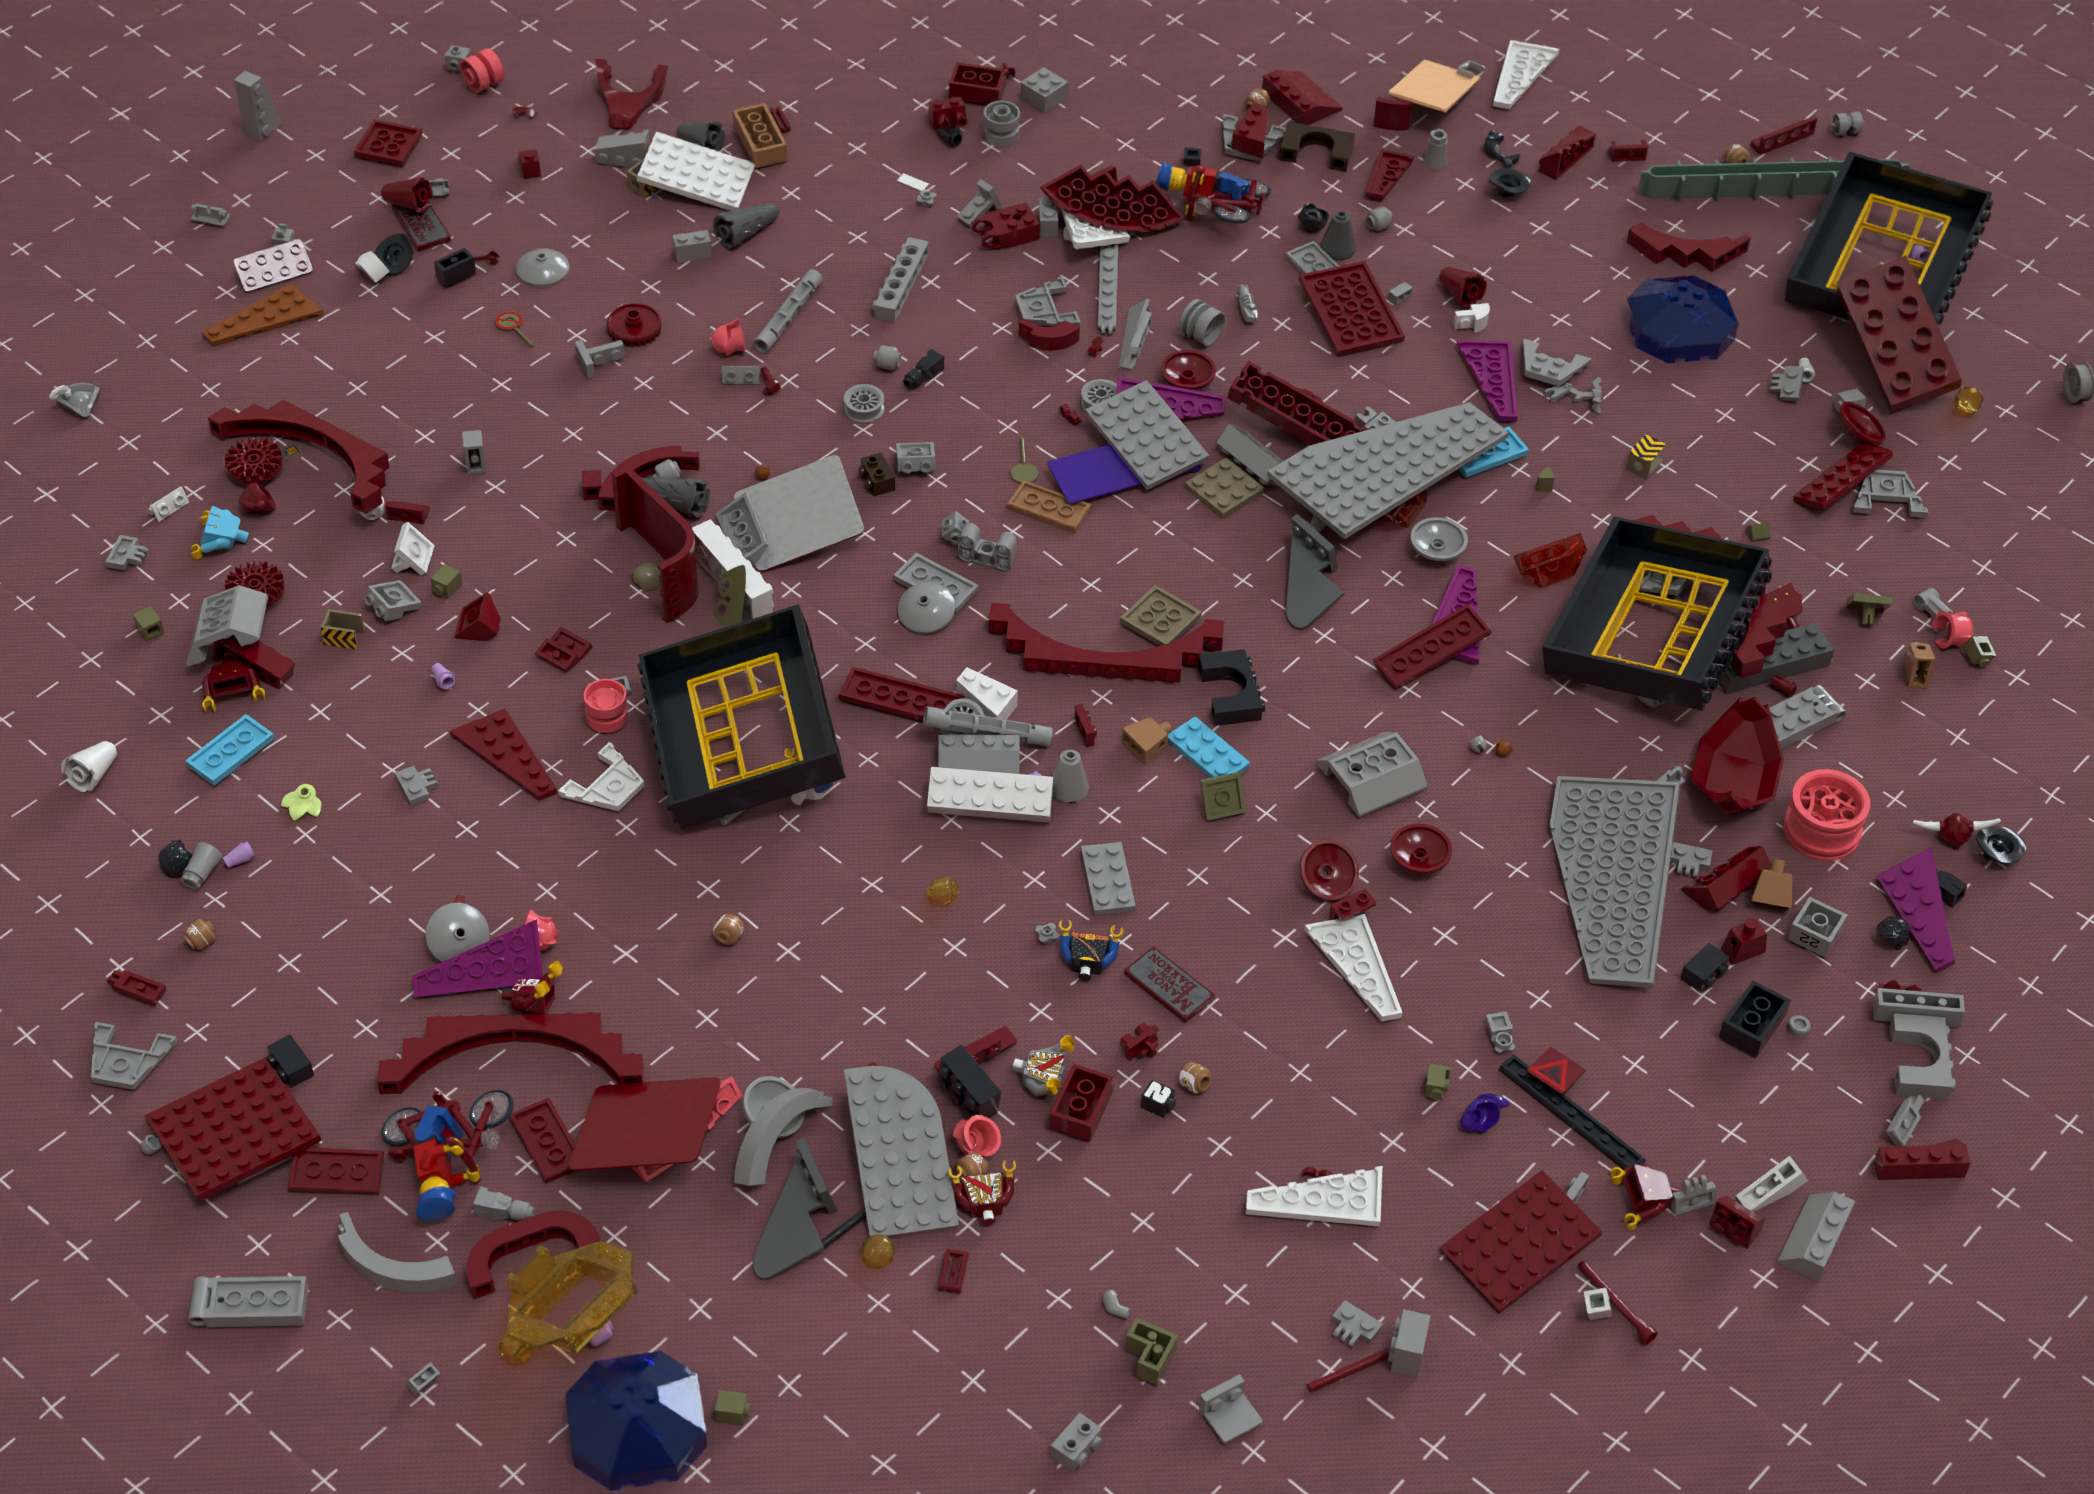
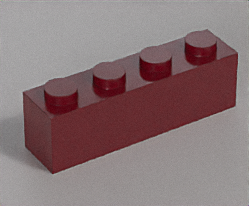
M1580 125L1571 130L1547 154L1541 156L1539 172L1557 180L1594 147L1596 133Z
M1749 846L1729 858V863L1713 868L1714 873L1705 877L1700 876L1695 879L1697 882L1695 885H1686L1681 889L1683 893L1703 909L1718 911L1726 906L1725 903L1729 900L1737 898L1742 890L1750 888L1753 882L1758 879L1761 870H1770L1772 864L1763 846Z
M1958 1139L1929 1146L1879 1147L1874 1160L1878 1180L1965 1178L1971 1164L1966 1144Z

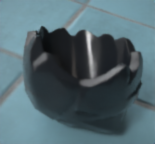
M1309 203L1308 205L1305 204L1300 210L1298 220L1306 230L1319 231L1327 224L1329 213L1326 210L1317 208L1313 203Z

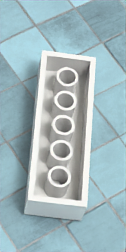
M711 519L693 527L696 560L717 584L719 578L725 572L734 567L745 565L746 588L743 614L746 618L750 620L772 613L774 603L771 585L763 580L760 572L754 570L751 562L746 560L742 556L741 551L733 546L730 538L722 533L721 528L715 525ZM723 580L721 583V589L724 592L729 589L727 580Z
M931 767L927 802L928 813L1050 823L1053 777Z

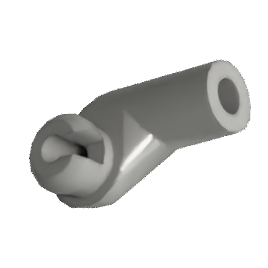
M1114 1290L1106 1291L1103 1294V1303L1106 1311L1127 1319L1130 1308L1119 1305L1117 1293Z

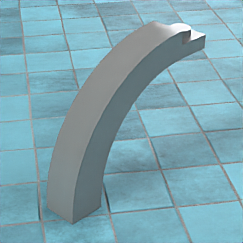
M801 1087L784 1092L769 1102L754 1119L744 1137L737 1158L734 1183L748 1186L766 1184V1171L770 1153L784 1127L803 1111L817 1107L832 1106L833 1097L824 1096V1092Z
M348 1212L339 1215L341 1224L338 1225L340 1248L349 1263L368 1280L388 1289L410 1293L434 1292L457 1286L455 1273L447 1256L417 1263L388 1259L371 1250L361 1240Z

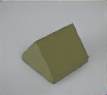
M1549 467L1545 468L1537 477L1535 489L1538 492L1553 491L1555 477Z
M1770 522L1746 526L1752 541L1770 539L1771 537Z

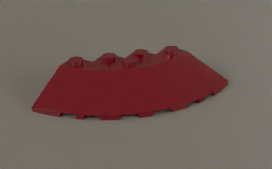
M1079 165L1040 187L1049 199L1069 214L1084 222L1098 227L1102 226V228L1108 230L1150 232L1173 226L1185 220L1184 216L1153 180L1139 187L1130 175L1115 182L1106 170L1091 177L1086 169Z

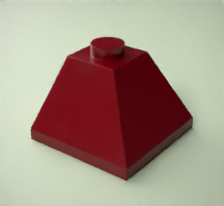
M488 592L462 608L454 635L455 638L486 641L490 637L497 635L500 629L501 618Z

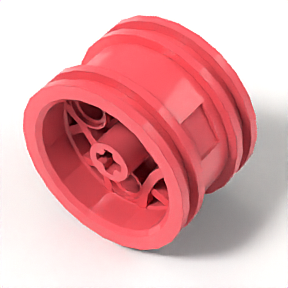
M1820 769L1804 774L1797 780L1792 790L1790 805L1783 822L1785 838L1796 851L1815 860L1836 861L1846 858L1859 845L1863 826L1870 811L1869 794L1857 779L1837 770Z

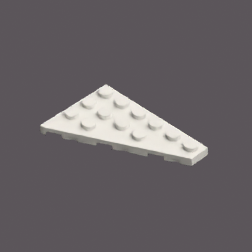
M1061 208L1075 249L1129 242L1130 235L1126 232L1094 226L1074 217Z

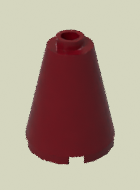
M424 177L385 184L381 189V196L385 202L418 213H424L431 205L428 202L429 199H432V187L430 182L425 180Z
M1445 267L1439 274L1440 283L1463 307L1470 308L1471 305L1476 304L1478 299L1482 300L1485 295L1487 282L1478 273Z

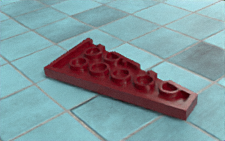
M505 709L450 730L452 738L460 740L463 746L467 749H472L479 758L498 772L502 771L512 782H517L524 791L536 800L541 801L557 794V788Z

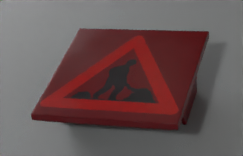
M1552 1047L1526 1070L1527 1073L1560 1095L1564 1092L1566 1093L1586 1071V1069Z

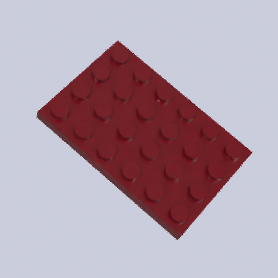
M1366 261L1299 275V282L1337 356L1404 341L1405 335Z
M1541 1170L1440 1246V1252L1500 1314L1602 1236V1230Z

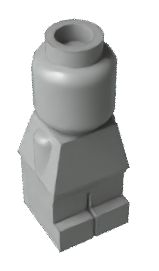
M480 1187L473 1202L475 1216L493 1221L509 1219V1216L513 1220L522 1221L529 1216L535 1215V1207H532L529 1202L512 1201V1198L500 1192H489L488 1188Z

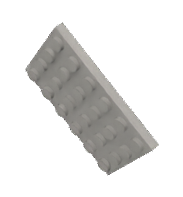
M1147 380L1085 409V415L1146 490L1209 460V454Z

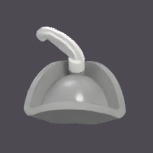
M75 383L70 386L62 385L54 389L50 393L49 398L53 400L55 395H58L56 398L57 402L75 414L86 417L92 410L100 388L89 383Z

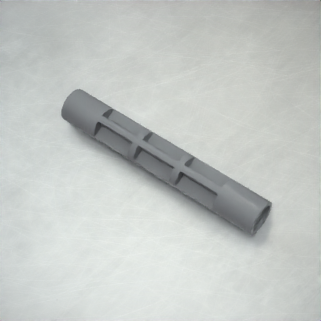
M814 269L807 271L768 324L754 339L753 346L757 351L767 353L808 298L823 281L822 275Z
M929 706L926 707L923 717V726L975 735H1019V742L1047 747L1050 746L1053 729L1047 726L1031 725L1029 723L952 710L945 711V709Z

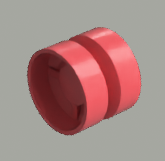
M485 48L477 52L475 56L471 55L460 62L462 77L468 87L475 93H479L489 88L490 85L493 86L504 80V69L501 61L489 48Z
M600 679L586 687L584 691V705L587 724L593 730L601 733H611L621 729L628 721L627 698L624 686L612 679Z

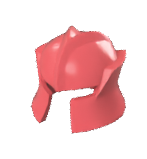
M738 317L734 321L716 328L711 337L715 350L726 354L727 357L735 351L745 352V341Z
M1940 611L1932 622L1931 629L1944 630L1946 623L1949 622L1946 632L1949 640L1942 638L1934 641V644L1942 649L1948 648L1951 645L1962 647L1974 635L1972 621L1967 617V612L1962 611L1951 614L1946 611Z
M530 909L524 925L537 919L540 951H544L556 943L559 936L558 930L552 922V917L539 916Z
M975 1115L968 1121L962 1119L956 1125L953 1132V1137L956 1139L957 1146L963 1155L976 1152L985 1157L996 1153L1001 1144V1135L997 1125L991 1119L982 1115Z

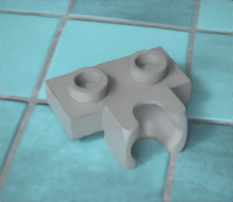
M1368 406L1365 408L1363 415L1357 413L1354 419L1357 422L1356 426L1361 429L1363 426L1373 429L1395 423L1384 412L1377 416V413Z

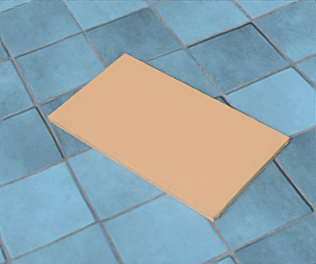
M1423 60L1389 91L1388 95L1446 113L1480 80V77L1474 75L1473 78L1469 79L1457 74V69Z

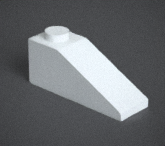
M1789 1156L1736 1196L1744 1207L1754 1212L1793 1193L1805 1184L1808 1179Z

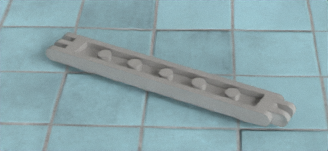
M1114 244V249L1111 248V245H1107V248L1100 246L1098 329H1101V334H1105V330H1109L1108 335H1112V330H1116L1118 244Z

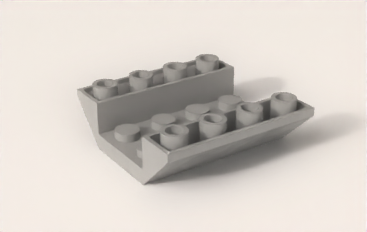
M239 585L204 598L195 622L186 665L201 664L206 660L209 645L222 638L227 639L233 634L241 647L256 643L260 639L268 600L267 594Z
M1397 732L1380 733L1316 760L1317 765L1326 776L1335 774L1350 793L1348 804L1358 817L1395 803L1428 787L1419 759ZM1386 754L1395 755V757H1388ZM1352 768L1360 769L1361 771L1355 772Z

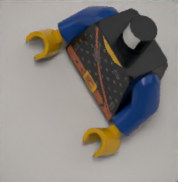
M1062 920L1059 922V929L1062 931V935H1060V952L1066 963L1071 964V971L1079 973L1078 977L1080 980L1089 981L1092 974L1100 975L1103 968H1107L1116 960L1120 945L1118 940L1124 934L1122 927L1121 932L1117 935L1114 934L1115 925L1111 927L1110 932L1113 938L1110 940L1111 936L1071 932L1068 935V931L1072 926L1071 921L1069 920V927L1067 929L1061 926Z

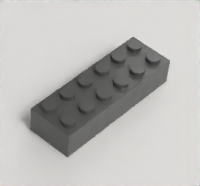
M1816 623L1787 630L1784 637L1776 639L1773 655L1764 657L1765 662L1762 667V673L1740 678L1731 667V658L1730 663H1727L1725 666L1724 675L1719 678V685L1725 694L1769 683L1775 675L1787 678L1827 667L1831 664L1834 649ZM1739 643L1737 649H1734L1733 651L1738 650L1742 643Z

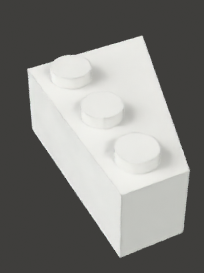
M966 667L956 680V693L965 695V699L977 703L987 717L1007 720L1017 707L1018 690Z

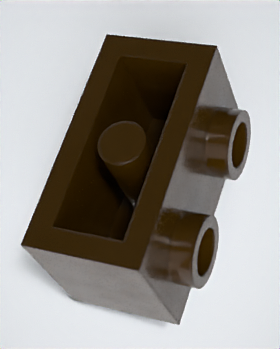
M882 453L860 458L859 474L861 477H864L867 489L871 490L874 496L895 491V476Z

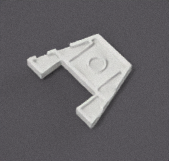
M609 742L598 752V758L611 766L587 789L570 779L558 790L560 797L620 811L645 786L644 780L631 765L624 761V757Z

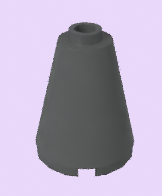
M718 121L684 122L677 127L676 132L679 139L718 151V149H722L725 142V130H722L721 126L723 125Z
M1337 211L1333 214L1320 245L1336 261L1349 259L1355 252L1350 215L1345 211Z

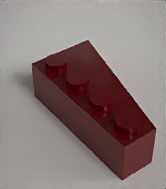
M233 634L227 639L222 638L214 642V661L218 663L221 660L224 662L240 661L243 666H248L255 670L259 681L280 690L294 674L295 663L290 658L284 657L276 652L274 648L266 646L259 640L254 644H247L241 647Z

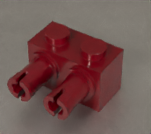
M961 97L935 100L928 103L929 122L933 129L940 127L942 129H945V127L949 129L953 125L962 127V125L965 126L967 124L966 107Z

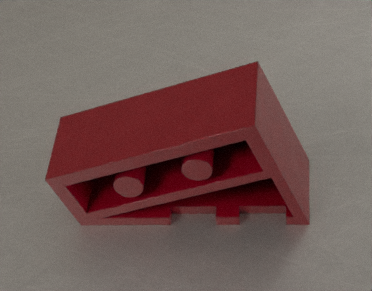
M1251 104L1233 132V150L1263 159L1268 108Z

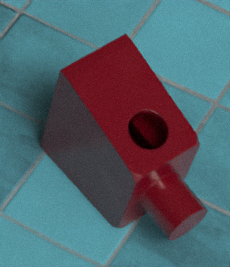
M1748 918L1745 920V923L1730 929L1721 951L1729 956L1728 961L1730 964L1735 965L1765 953L1767 934L1757 920Z

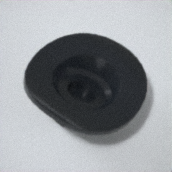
M1512 168L1496 170L1488 178L1490 183L1497 186L1498 195L1502 197H1513L1515 194L1524 193L1530 186L1529 177L1523 172Z
M397 233L384 239L378 245L374 254L390 271L386 275H395L405 270L411 263L413 247L406 235Z
M1991 826L1980 830L1975 837L1978 845L1984 851L1983 857L1997 863H2015L2026 852L2024 840L2016 832L2006 827Z

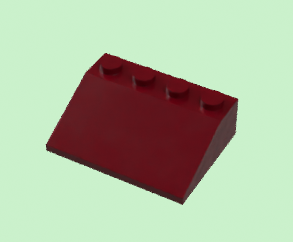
M1275 70L1263 75L1262 89L1266 90L1269 98L1296 123L1310 125L1343 109L1342 106L1303 72Z

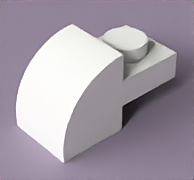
M371 251L362 254L358 261L355 262L358 268L365 272L375 283L390 272Z
M1489 304L1471 305L1470 310L1455 311L1454 328H1473L1474 333L1483 330L1488 323Z

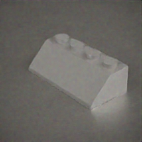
M1229 424L1217 441L1222 446L1221 450L1227 455L1232 454L1234 456L1233 460L1238 464L1247 466L1246 470L1254 476L1257 474L1260 477L1258 480L1264 485L1278 486L1267 477V472L1282 463L1283 460L1247 431Z
M939 735L940 768L1019 774V735Z
M1836 1192L1809 1195L1777 1263L1819 1282L1847 1224L1855 1201Z

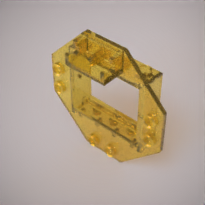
M599 1241L552 1257L547 1247L539 1245L536 1248L538 1251L516 1274L510 1273L508 1275L507 1283L511 1290L508 1322L509 1337L538 1349L554 1345L576 1354L638 1292L632 1280L633 1254L631 1251ZM585 1275L607 1283L562 1329L541 1321Z

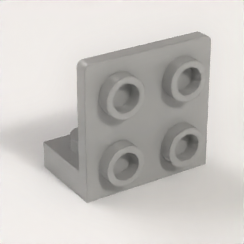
M1240 1374L1200 1395L1199 1410L1223 1444L1262 1425L1263 1422L1243 1394L1245 1381Z

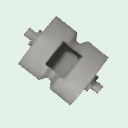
M1850 112L1848 115L1846 113L1834 114L1831 127H1833L1836 136L1846 135L1847 132L1849 134H1860L1865 122L1860 112Z

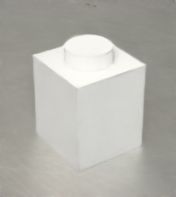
M1606 1288L1584 1291L1587 1313L1590 1320L1612 1317Z

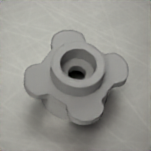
M921 191L917 202L924 207H930L934 204V198L937 195L929 191Z
M1054 923L1036 927L1040 942L1050 944L1059 938V933L1056 932V925Z
M1500 1032L1492 1036L1491 1042L1495 1045V1052L1502 1053L1515 1050V1045L1512 1043L1513 1038L1509 1033Z

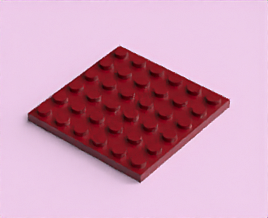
M266 1057L144 1115L146 1122L198 1202L322 1141L320 1134Z

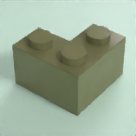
M1139 1318L1135 1319L1126 1335L1125 1350L1141 1356L1137 1365V1377L1158 1386L1177 1350L1178 1335Z

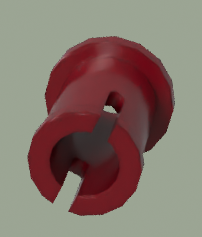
M1775 675L1770 683V686L1785 692L1786 696H1793L1797 690L1795 682H1789L1778 675Z

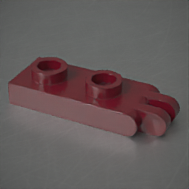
M114 970L111 974L112 977L107 979V983L112 985L113 990L154 1006L166 991L164 984L124 970L122 973Z

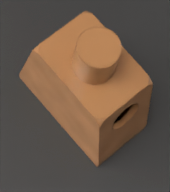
M1918 642L1909 644L1905 660L1908 687L1928 688L1935 661L1929 644Z
M1146 718L1123 727L1122 742L1144 764H1147L1167 747L1168 733L1172 732V727L1167 721L1159 725L1152 718Z
M1773 858L1771 870H1761L1750 901L1792 908V874L1783 873L1785 860Z

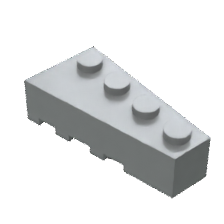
M244 71L234 79L244 135L262 141L282 121L262 78Z

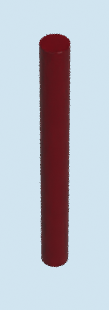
M1388 1348L1312 1381L1307 1384V1388L1310 1392H1313L1389 1358L1390 1350Z

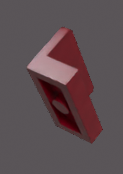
M387 501L385 510L387 520L425 524L430 507L421 504Z

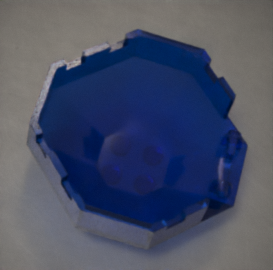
M1695 275L1645 279L1627 298L1632 312L1629 329L1632 336H1635L1636 348L1666 363H1675V360L1685 358V362L1700 361V357L1709 356L1710 360H1715L1735 341L1739 324L1726 291Z
M662 1351L596 1360L565 1394L574 1467L610 1491L621 1490L620 1486L635 1484V1487L653 1485L655 1480L668 1479V1482L678 1481L707 1447L698 1374Z

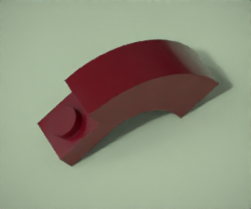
M1022 318L1019 321L1018 335L1030 341L1029 347L1044 351H1057L1066 349L1079 341L1080 327L1066 320L1054 327H1042Z

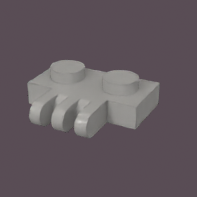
M1785 366L1784 374H1772L1769 392L1780 393L1781 401H1799L1804 367Z
M120 535L105 561L106 567L125 570L128 564L141 565L148 549L144 546H139L138 538Z
M412 766L395 772V777L410 806L430 799L428 791L439 786L431 769L417 772L415 767Z
M1673 842L1670 863L1678 864L1677 874H1681L1683 868L1686 869V876H1689L1690 870H1693V877L1697 878L1699 869L1709 871L1713 850Z
M1700 1175L1699 1181L1697 1177L1691 1178V1183L1688 1179L1683 1180L1682 1191L1672 1193L1671 1210L1675 1215L1715 1204V1184L1713 1182L1707 1183L1705 1175Z
M1346 1300L1332 1315V1321L1339 1325L1334 1331L1333 1336L1338 1338L1343 1332L1344 1334L1340 1341L1344 1343L1351 1337L1348 1346L1351 1348L1355 1346L1359 1339L1370 1344L1383 1327V1323Z

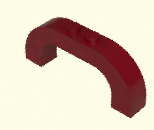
M549 1211L536 1216H529L513 1224H506L502 1228L486 1234L474 1245L466 1263L467 1279L473 1299L475 1300L495 1292L494 1281L490 1271L493 1264L501 1257L550 1239H565L577 1248L581 1260H585L603 1253L602 1240L598 1231L589 1220L579 1214L569 1211Z

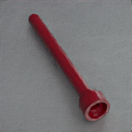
M1585 1261L1579 1262V1269L1598 1289H1607L1609 1301L1637 1329L1638 1338L1644 1345L1651 1343L1658 1335L1653 1326L1643 1324Z

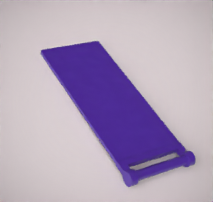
M1110 445L1047 462L1051 473L1070 505L1142 485ZM1199 464L1183 473L1198 472L1202 466Z

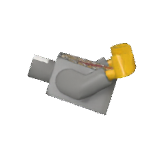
M1066 1035L1061 1039L1060 1043L1052 1047L1031 1050L1027 1061L1015 1058L1012 1071L1023 1073L1022 1085L1035 1096L1046 1095L1055 1098V1095L1058 1093V1087L1062 1086L1060 1080L1066 1060V1053L1064 1052L1065 1050L1072 1052L1074 1050L1072 1043L1075 1041L1070 1035Z

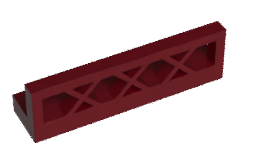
M1812 116L1751 140L1750 146L1759 155H1763L1814 135L1818 118Z

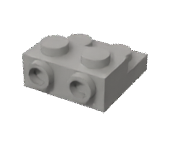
M933 442L896 443L898 472L911 473L913 471L928 473L936 470Z
M401 580L368 586L364 598L366 605L372 606L377 617H382L385 621L400 619L403 616V612L420 609L422 603Z

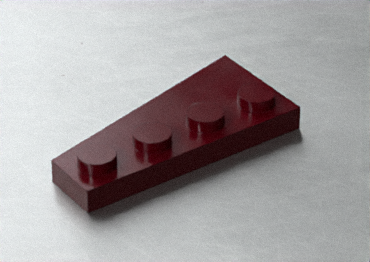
M1381 149L1366 191V197L1383 200L1412 164L1414 155Z

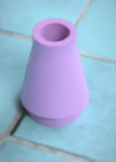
M440 663L434 664L431 671L434 674L438 687L442 689L452 688L455 684V675Z
M241 842L229 854L224 856L223 860L228 868L251 861V858L256 855L248 842Z

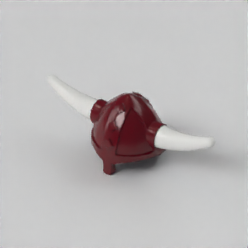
M1952 813L1943 821L1923 822L1914 820L1913 824L1927 830L1937 831L1944 841L1954 845V850H1958L1960 845L1971 838L1973 831L1994 826L2000 823L2001 820L1969 821L1959 813Z

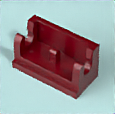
M1641 139L1642 144L1616 145L1615 140L1611 141L1612 146H1609V153L1612 162L1646 161L1648 152L1646 140Z

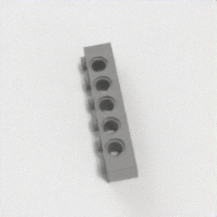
M908 237L906 243L902 244L901 253L896 256L895 265L891 266L889 277L885 278L884 287L879 290L878 299L873 302L872 310L874 311L875 319L896 322L929 255V241Z

